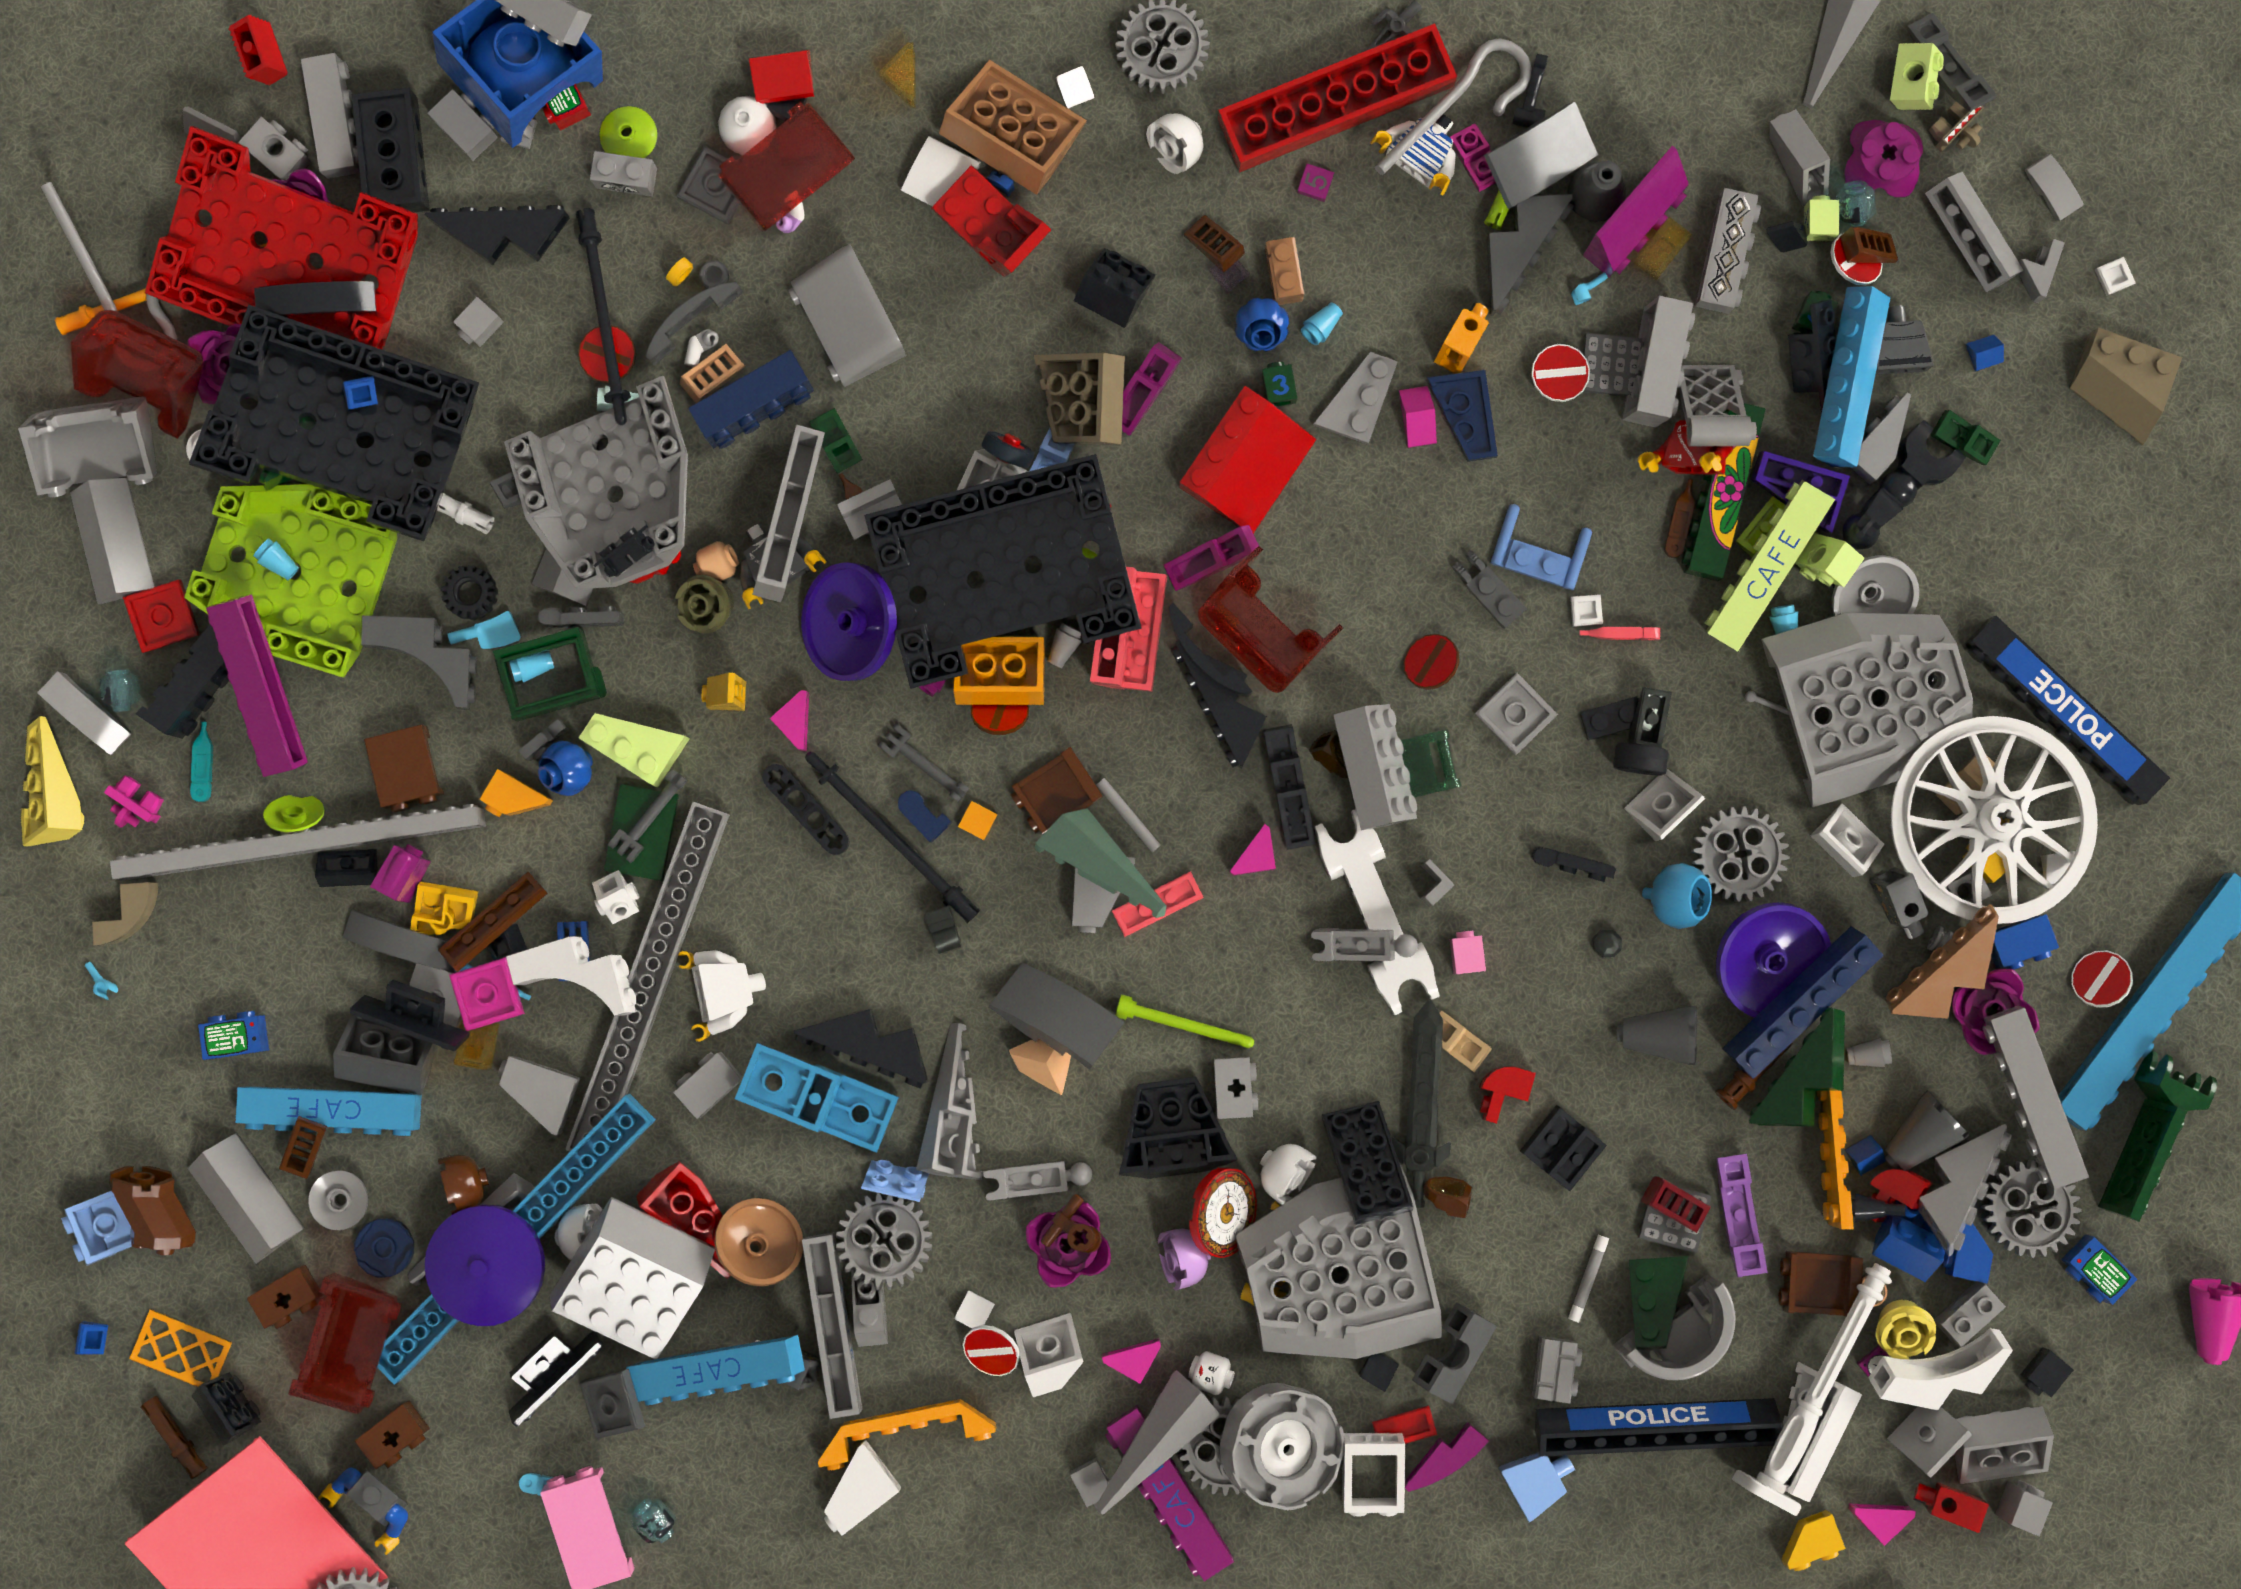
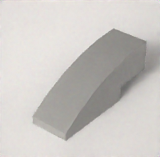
M57 671L37 692L65 719L110 755L132 734L96 699L87 694L65 673Z

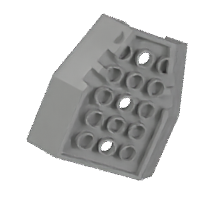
M664 376L636 386L639 397L625 403L627 422L624 425L616 423L614 409L612 408L542 438L528 431L504 441L525 518L576 589L620 586L669 566L684 547L688 454ZM602 438H608L606 448L598 451L596 448L598 441ZM622 489V499L613 503L611 500L612 494L616 490ZM647 524L648 528L642 533L653 539L655 545L652 547V552L636 563L630 555H627L633 562V565L618 577H609L605 573V566L602 563L597 567L593 566L602 558L599 552L612 542L617 547L622 543L620 537L633 527L638 531Z
M1842 613L1761 639L1769 667H1775L1801 752L1808 778L1803 779L1811 808L1898 781L1904 766L1912 754L1927 739L1947 726L1972 719L1973 697L1959 649L1940 615ZM1936 671L1941 675L1942 683L1938 688L1933 689L1928 684V677L1932 672ZM1877 689L1882 690L1886 696L1885 702L1881 706H1875L1871 700L1872 693ZM1820 707H1825L1829 712V719L1824 724H1819L1815 720V712Z
M1402 1166L1401 1170L1413 1203V1211L1355 1225L1341 1178H1336L1310 1186L1235 1235L1241 1263L1245 1266L1258 1320L1256 1326L1263 1352L1358 1359L1442 1337L1441 1309L1414 1196ZM1394 1252H1402L1405 1256V1262L1400 1268H1393L1390 1265L1389 1259ZM1338 1266H1343L1347 1270V1278L1341 1283H1336L1332 1279V1271ZM1279 1281H1286L1290 1287L1289 1293L1281 1298L1275 1296V1284Z

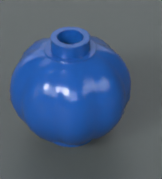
M1253 298L1237 311L1235 333L1237 338L1250 350L1271 351L1286 339L1289 325L1288 313L1275 300L1271 298Z
M557 741L551 744L542 754L539 760L538 776L541 783L549 790L559 795L573 796L581 792L590 782L593 760L589 752L579 745L569 741Z

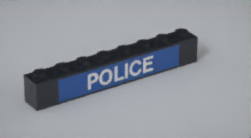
M1996 615L1987 619L1965 643L1969 648V655L1979 663H1986L1991 668L1990 674L2000 683L2005 681L2013 689L2011 693L2018 701L2022 703L2027 702L2035 709L2033 711L2035 717L2045 724L2049 722L2056 729L2055 735L2064 743L2068 744L2070 742L2078 749L2076 752L2077 756L2087 764H2094L2100 770L2098 775L2108 784L2114 783L2121 790L2120 796L2129 804H2147L2170 779L2166 773Z
M1775 1398L1536 1409L1535 1434L1540 1456L1774 1446L1782 1429V1421Z

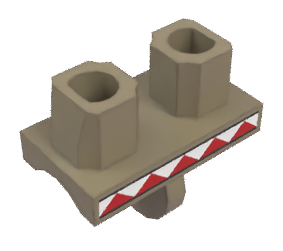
M1955 102L1947 111L1958 123L1953 127L1941 116L1928 130L1939 142L1935 147L1942 152L1957 136H1959L1960 140L1956 143V146L1960 150L1966 145L1972 148L1977 147L1981 142L1978 133L1982 130V127L1978 123H1975L1971 128L1967 125L1984 107L1980 106L1969 111L1958 102Z

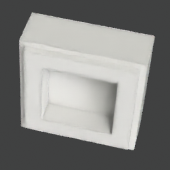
M2124 257L2095 269L2106 296L2135 284V280Z
M1601 595L1575 596L1570 598L1573 627L1603 624Z

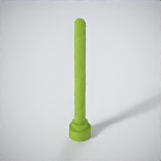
M1120 995L1115 1016L1120 1019L1126 1020L1127 1017L1133 1019V1016L1246 1048H1251L1254 1045V1039L1250 1036L1137 1005V1002L1133 1001L1132 997Z

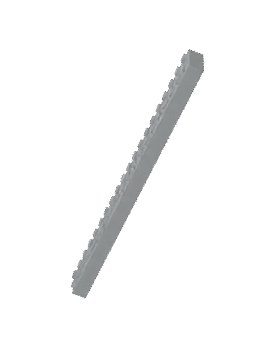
M692 802L628 977L629 986L636 995V1012L628 1015L614 1016L567 1143L566 1151L570 1152L629 1092L730 815Z
M474 804L463 805V809L447 807L443 812L442 810L434 809L427 810V814L420 812L408 813L409 817L393 815L390 816L389 820L381 817L373 818L372 822L365 820L354 821V825L339 823L335 824V828L319 826L317 830H310L308 828L299 831V833L281 832V836L266 834L262 835V838L246 837L244 841L237 839L226 840V844L212 842L207 843L208 847L192 845L189 846V849H182V847L172 848L171 852L164 850L153 851V855L138 853L134 854V857L118 856L116 860L110 861L113 880L125 881L486 827L484 808Z

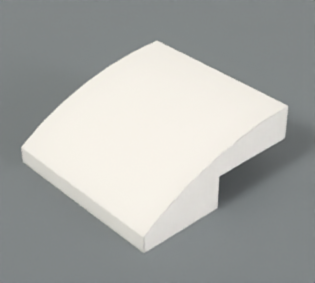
M928 136L909 171L901 191L933 206L971 165L978 170L981 162Z

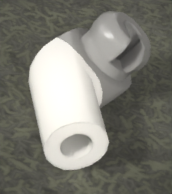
M706 329L692 336L688 342L684 364L692 367L699 364L701 353L718 343V334L713 330Z

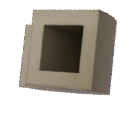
M158 883L120 884L122 920L92 922L93 946L116 944L134 935L146 923L155 907Z

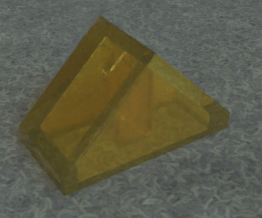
M910 42L879 71L881 80L910 108H915L914 43Z
M1669 217L1635 260L1634 264L1657 281L1693 234Z
M493 1023L468 1031L470 1032L469 1038L459 1047L454 1059V1065L482 1070L492 1069L500 1023Z

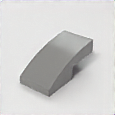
M2051 154L2045 155L2025 169L2035 192L2043 196L2055 220L2061 221L2084 205L2071 180Z

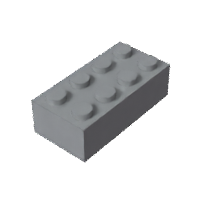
M1658 296L1644 307L1638 338H1642L1644 347H1642L1637 360V370L1642 371L1641 376H1636L1631 395L1626 397L1623 421L1658 427L1672 416H1675L1679 400L1675 398L1677 387L1681 386L1684 378V370H1681L1682 360L1686 359L1690 347V342L1686 341L1688 330L1692 329L1695 321V313H1692L1693 303Z
M1390 704L1363 706L1334 714L1361 830L1385 827L1417 819V802L1411 794L1409 786L1410 773L1404 765L1402 757L1403 744L1397 736L1395 728L1396 715L1391 709Z

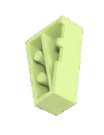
M594 713L579 736V739L657 788L690 739L684 735Z

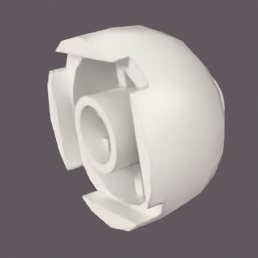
M741 96L736 97L725 105L721 110L718 126L719 134L727 148L743 156L758 155L769 148L774 140V136H776L777 125L775 116L766 107L767 104L756 102L755 97Z
M1174 113L1160 117L1147 128L1148 145L1150 149L1155 146L1164 157L1157 159L1166 170L1179 174L1189 169L1199 160L1203 151V137L1197 122L1182 114Z
M1294 1144L1282 1145L1275 1151L1268 1150L1260 1162L1263 1166L1261 1184L1265 1192L1282 1205L1292 1199L1289 1194L1297 1187L1299 1191L1301 1190L1314 1169L1315 1164L1311 1160L1316 1159V1156Z
M598 1204L575 1206L562 1216L555 1231V1242L569 1260H572L603 1209Z

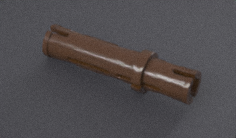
M154 1396L146 1401L140 1408L148 1416L158 1433L169 1446L173 1459L177 1458L190 1479L192 1480L206 1471L208 1467L194 1450V1443L191 1440L188 1441L158 1396Z

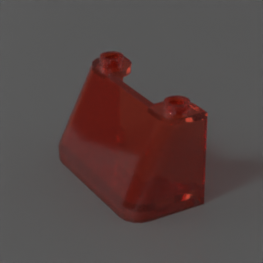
M801 101L787 112L790 117L737 160L731 156L719 166L722 172L717 176L760 231H766L855 160L853 154L809 102L806 105H803Z
M104 310L96 314L71 341L74 389L87 396L100 397L114 387L133 397H145L148 404L162 410L158 415V427L160 430L178 439L189 423L203 371L202 354L198 350L119 312Z
M332 1273L323 1279L320 1292L324 1293L326 1297L321 1298L319 1301L321 1307L305 1360L300 1364L299 1369L301 1371L298 1380H292L288 1394L359 1414L363 1411L364 1407L369 1408L373 1401L375 1390H371L391 1321H396L401 1303L397 1302L396 1295L347 1276Z

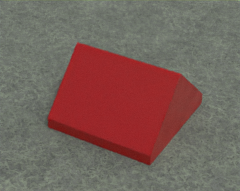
M809 50L749 58L756 102L764 104L814 97Z

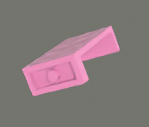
M592 1466L584 1467L575 1472L576 1475L564 1478V1475L553 1477L546 1481L547 1484L540 1492L571 1589H593L631 1577L634 1571L632 1558H626L601 1482V1477L604 1473L602 1467L593 1469Z

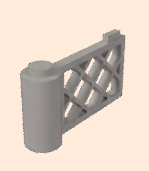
M1681 365V370H1684V378L1681 386L1678 388L1687 425L1688 446H1749L1751 440L1756 439L1757 427L1756 422H1751V418L1746 415L1739 386L1743 385L1741 370H1736L1735 365ZM1685 376H1696L1699 379L1693 381ZM1715 376H1729V378L1722 381ZM1707 382L1715 386V388L1710 390L1702 385ZM1695 391L1702 395V397L1697 399L1689 394ZM1724 391L1732 396L1727 399L1719 394ZM1711 400L1719 404V406L1714 408L1706 403ZM1699 409L1706 413V415H1693V412ZM1728 409L1738 415H1727L1723 412Z

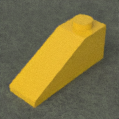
M725 673L707 678V685L702 686V702H706L708 709L745 711V680L736 673Z

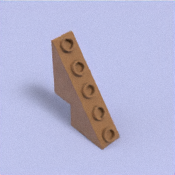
M1989 904L1987 907L1979 909L1973 920L1965 927L1957 929L1952 939L1943 947L1935 949L1930 958L1921 967L1913 969L1908 978L1899 987H1894L1888 992L1886 1002L1891 1014L1948 1019L1954 987L1985 988L1999 919L1993 905Z

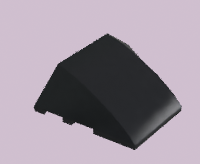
M1197 1077L1137 1085L1119 1175L1147 1179L1211 1171L1238 1160Z

